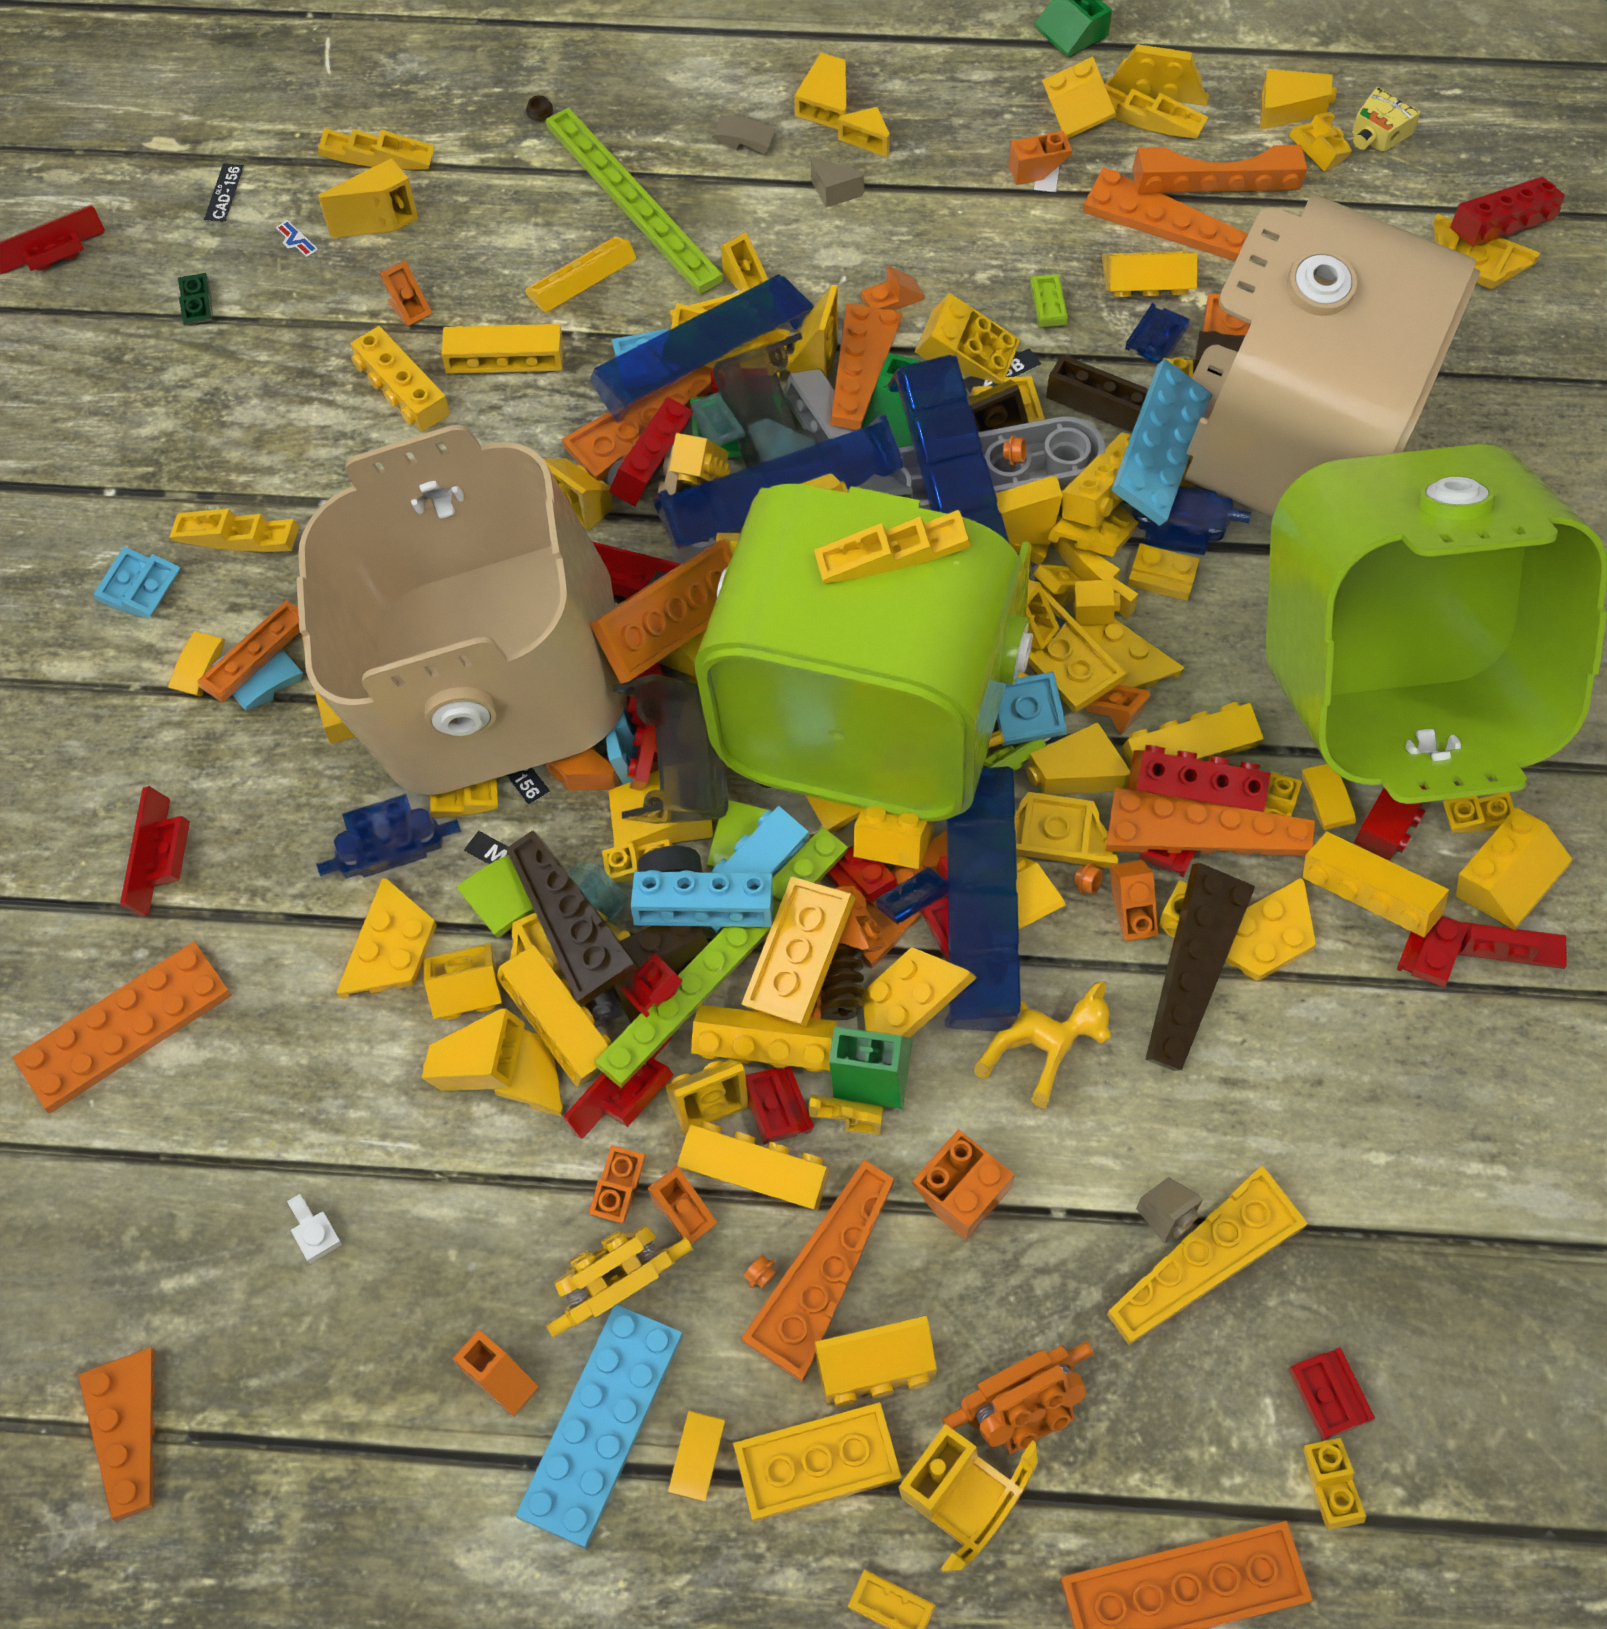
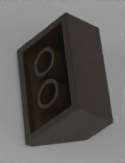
M1013 380L996 384L982 393L969 396L955 405L940 409L935 414L928 416L937 440L1029 423L1020 389Z
M652 925L620 941L639 968L656 953L677 975L709 944L700 926ZM635 972L611 987L630 1023L641 1012L632 1004L620 988L623 985L627 988L633 982L631 976Z

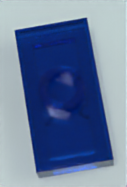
M927 867L875 899L877 909L898 925L951 892L950 883L930 867Z

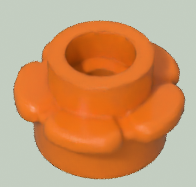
M1012 435L1009 441L1004 442V459L1009 460L1011 466H1015L1016 463H1024L1027 454L1025 438H1017L1016 435Z
M1088 863L1085 867L1080 866L1074 878V884L1078 886L1079 893L1095 894L1101 885L1103 870L1097 868L1094 863Z
M762 1254L748 1268L743 1277L750 1282L749 1287L751 1289L756 1285L763 1289L777 1272L772 1268L775 1264L774 1259L770 1261Z

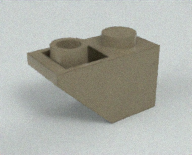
M1168 1177L1143 1195L1136 1209L1165 1243L1173 1236L1179 1240L1194 1227L1192 1223L1199 1217L1197 1211L1203 1199L1194 1191Z

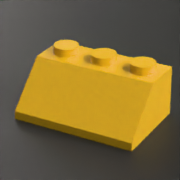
M1170 251L1102 254L1106 290L1114 292V297L1131 296V291H1142V296L1160 295V290H1171V295H1187L1189 289H1197L1198 253Z
M1516 807L1459 873L1456 897L1516 930L1570 866L1572 857L1545 822Z
M927 1316L815 1342L816 1363L826 1405L835 1403V1407L848 1406L857 1402L856 1397L871 1394L872 1398H882L893 1394L894 1388L908 1385L910 1390L919 1389L930 1385V1380L936 1378L937 1368Z

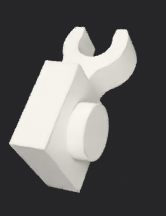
M301 1194L287 1201L300 1223L291 1232L309 1264L342 1245L323 1211L313 1216Z

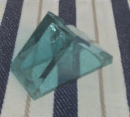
M719 393L691 403L702 438H707L716 445L721 446L745 436V431Z
M768 418L749 426L751 438L767 470L784 464L815 447L816 441Z
M576 862L568 871V874L594 908L608 917L609 922L629 901L626 894L600 865Z

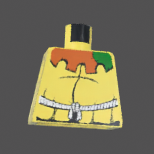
M1377 87L1356 116L1352 130L1354 135L1353 142L1361 150L1366 149L1370 145L1380 152H1385L1414 133L1420 111Z

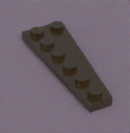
M534 830L506 848L576 1002L585 1006L639 969L638 964L543 839Z
M1202 863L1192 864L1145 1060L1173 1071H1181L1183 1069L1253 894L1254 885Z

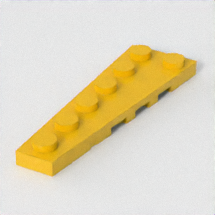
M1262 1165L1228 1199L1208 1215L1193 1232L1187 1235L1168 1256H1165L1147 1276H1144L1108 1311L1107 1315L1128 1345H1131L1303 1230L1308 1223Z

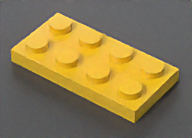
M1044 589L1043 591L1053 614L1065 620L1066 623L1043 650H1038L1031 646L1028 664L1037 674L1054 672L1059 697L1074 713H1077L1126 680V672Z
M791 877L741 1005L748 1009L806 1027L856 898L851 893Z
M880 1402L733 1443L752 1522L895 1483L902 1479Z

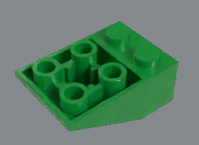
M893 353L888 354L879 374L862 428L863 433L873 446L891 450L922 444L930 425L928 416L935 413L944 392V367Z

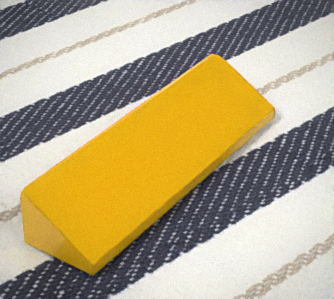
M615 236L529 286L524 291L543 312H548L635 261L636 255L629 240Z

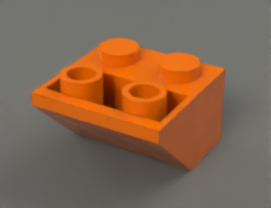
M958 1129L913 1179L912 1185L936 1216L967 1241L1011 1190L1015 1174Z

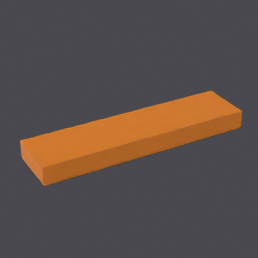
M285 600L197 680L199 687L224 703L300 633L298 607Z

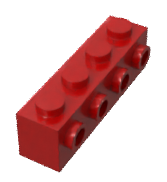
M1541 176L1460 203L1450 228L1469 245L1474 247L1555 219L1560 213V206L1565 194L1557 189L1554 183Z
M1146 745L1145 750H1134L1127 787L1129 790L1260 812L1265 810L1271 773L1260 771V764L1241 762L1240 767L1228 765L1229 759L1209 756L1208 762L1196 760L1197 753L1177 750V756L1165 754L1166 748Z

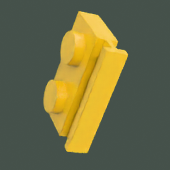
M1140 543L1127 586L1188 601L1200 559Z

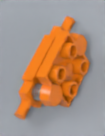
M1084 1341V1343L1069 1351L1063 1345L1048 1353L1042 1349L978 1383V1390L962 1399L961 1409L944 1418L942 1417V1423L954 1430L968 1422L975 1431L980 1429L981 1436L990 1446L997 1447L1003 1445L1009 1455L1018 1450L1027 1449L1032 1440L1036 1442L1053 1431H1060L1075 1420L1073 1406L1081 1402L1087 1393L1079 1373L1073 1372L1075 1364L1090 1356H1094L1093 1349L1088 1341Z

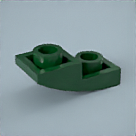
M201 273L178 277L181 296L179 297L183 324L190 325L213 321L212 298L207 274Z

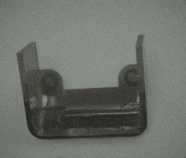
M801 333L716 362L714 365L713 374L746 468L751 474H767L808 466L841 451L840 445L820 449L816 436L810 430H796L777 373L785 370L788 364V354L784 346L803 339Z
M651 674L626 683L613 685L614 693L636 697L637 715L646 725L656 727L660 790L649 791L645 795L643 807L622 812V819L663 824L713 820L724 817L729 806L726 765L719 758L709 741L698 684Z

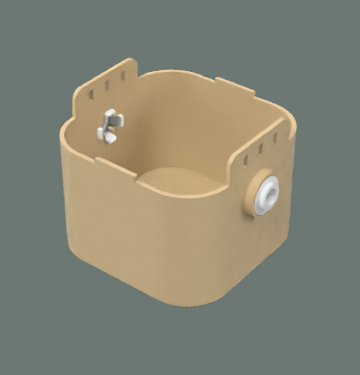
M1314 193L1311 194L1301 217L1274 207L1261 210L1252 225L1219 296V305L1223 312L1251 325L1238 352L1220 345L1208 347L1204 351L1192 376L1194 381L1201 384L1211 393L1210 397L1212 398L1207 404L1204 416L1200 418L1186 454L1193 456L1184 480L1273 517L1282 495L1297 478L1308 470L1333 460L1401 453L1423 410L1478 280L1480 270L1474 268L1476 259ZM1264 233L1274 238H1277L1278 241L1276 242L1274 240H1271L1267 237L1262 236L1261 234ZM1251 258L1253 260L1266 264V267L1250 262L1249 260ZM1239 284L1244 287H1247L1251 290H1254V292L1250 293L1246 290L1238 288L1237 285ZM1208 368H1210V369H1212V370H1214V371H1217V372H1219V373H1222V376H1218V375H1216V374H1214V373H1211V372H1209V371H1207V370H1208Z
M463 425L447 426L349 458L345 464V472L354 486L339 492L326 501L313 514L300 539V577L296 578L299 631L304 638L305 667L311 685L389 776L408 791L425 795L441 794L576 755L596 745L609 734L623 713L627 699V682L620 684L589 623L615 607L611 579L606 565L544 459L531 448L517 443L496 442L481 446L469 428ZM443 442L447 449L441 450L438 443ZM412 452L415 459L410 460L406 453ZM380 462L384 468L379 470L375 463Z

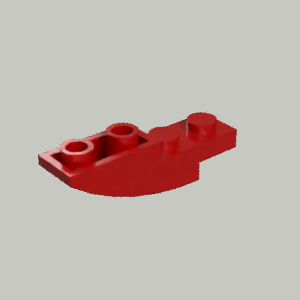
M658 662L633 678V681L638 682L636 693H630L626 709L627 712H631L630 723L639 725L636 728L633 739V746L638 747L636 758H630L626 776L631 778L630 788L643 791L648 784L652 761L662 763L668 753L670 709L665 681Z

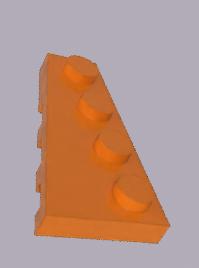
M152 1347L78 1375L111 1518L116 1522L154 1507L152 1436H155V1420L153 1419V1398H155L153 1364H155L156 1350Z

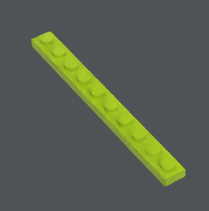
M569 107L546 119L547 128L699 295L723 282L722 273Z
M824 827L772 878L774 890L772 924L791 877L817 884L847 852L848 846ZM725 926L678 975L683 982L678 986L676 994L670 1000L663 1001L659 1006L654 1003L647 1010L650 1013L647 1018L641 1013L595 1060V1066L622 1088L768 936L771 927Z

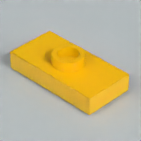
M864 1569L847 1609L887 1629H926L936 1605Z

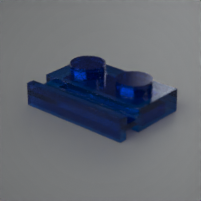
M1152 303L1126 341L1125 349L1128 351L1133 349L1137 351V355L1159 364L1163 361V358L1170 356L1189 327L1190 319L1166 308L1163 310L1158 309L1156 304Z

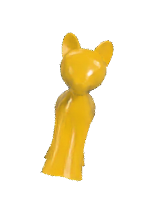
M1104 981L1094 983L1086 995L1076 1003L1068 1020L1063 1023L1052 1019L1040 1011L1029 1009L1024 1001H1020L1018 1004L1020 1015L1009 1029L1001 1030L996 1034L986 1051L975 1064V1075L981 1079H987L1006 1050L1032 1043L1037 1048L1047 1052V1060L1033 1092L1034 1095L1031 1098V1102L1042 1109H1046L1059 1065L1071 1049L1078 1035H1086L1096 1040L1099 1044H1103L1112 1037L1108 1029L1110 1019L1109 1006L1103 999L1106 983Z

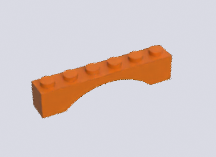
M1274 145L1264 153L1253 158L1225 163L1192 159L1177 154L1166 147L1138 148L1132 170L1137 193L1300 190L1308 168L1301 145Z

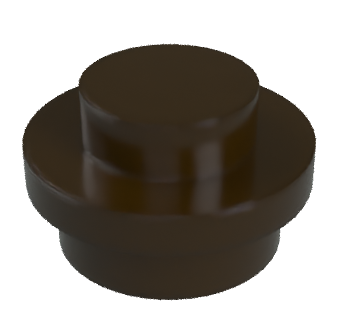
M534 96L528 101L526 107L527 116L534 121H545L552 116L553 105L545 96Z

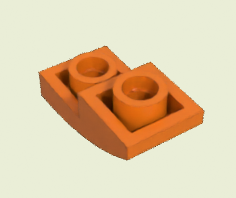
M613 1145L610 1146L602 1178L598 1179L589 1215L624 1224L640 1181L647 1157L646 1154Z

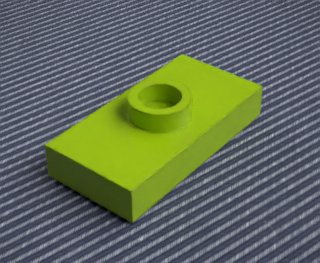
M1059 274L1030 277V288L1038 327L1067 325L1068 316Z
M1044 739L1003 746L986 757L980 775L995 780L1006 772L1021 768L1025 764L1024 761L1029 759L1030 753L1046 746Z

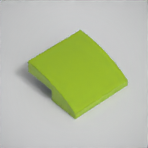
M726 799L713 838L707 868L713 869L722 859L728 861L736 852L734 847L745 834L751 836L759 827L757 822L767 809Z
M509 855L485 866L456 887L497 939L512 928L513 922L535 913Z

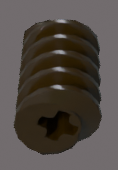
M838 944L821 987L823 990L821 993V1002L823 1003L821 1014L824 1017L832 1020H849L857 1016L855 1010L864 1007V1000L858 998V996L864 994V987L858 985L864 981V975L857 972L863 969V962L858 959L863 956L862 949L846 944Z

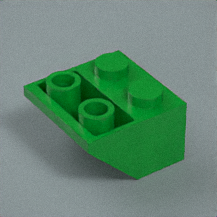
M1051 0L1035 22L1034 28L1068 58L1109 36L1112 9L1102 0Z
M834 1027L829 1058L834 1098L903 1109L913 1038Z

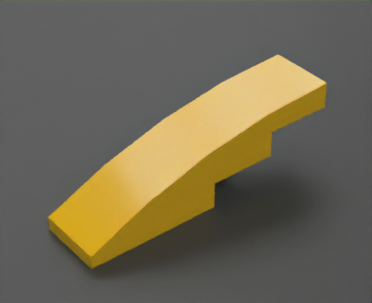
M1105 84L1116 113V117L1113 119L1138 128L1171 136L1197 139L1208 119L1207 116L1159 93L1155 100L1133 88L1127 95Z
M324 128L317 155L368 167H374L392 158L401 170H428L435 146L382 129L379 136L356 129H352L351 135H346Z
M230 509L177 513L169 538L174 542L233 551H292L300 526L294 519L267 521L262 514L235 516Z
M957 510L927 523H924L920 516L887 530L880 523L815 549L814 553L823 582L832 583L859 579L919 565L972 547L963 517L960 511Z
M1057 516L1056 524L1062 519L1061 517ZM1059 537L1057 543L1052 542L1061 558L1082 580H1113L1114 592H1120V611H1117L1119 614L1128 619L1135 612L1138 593L1118 581L1120 568L1101 557V554L1095 551L1075 548V540Z

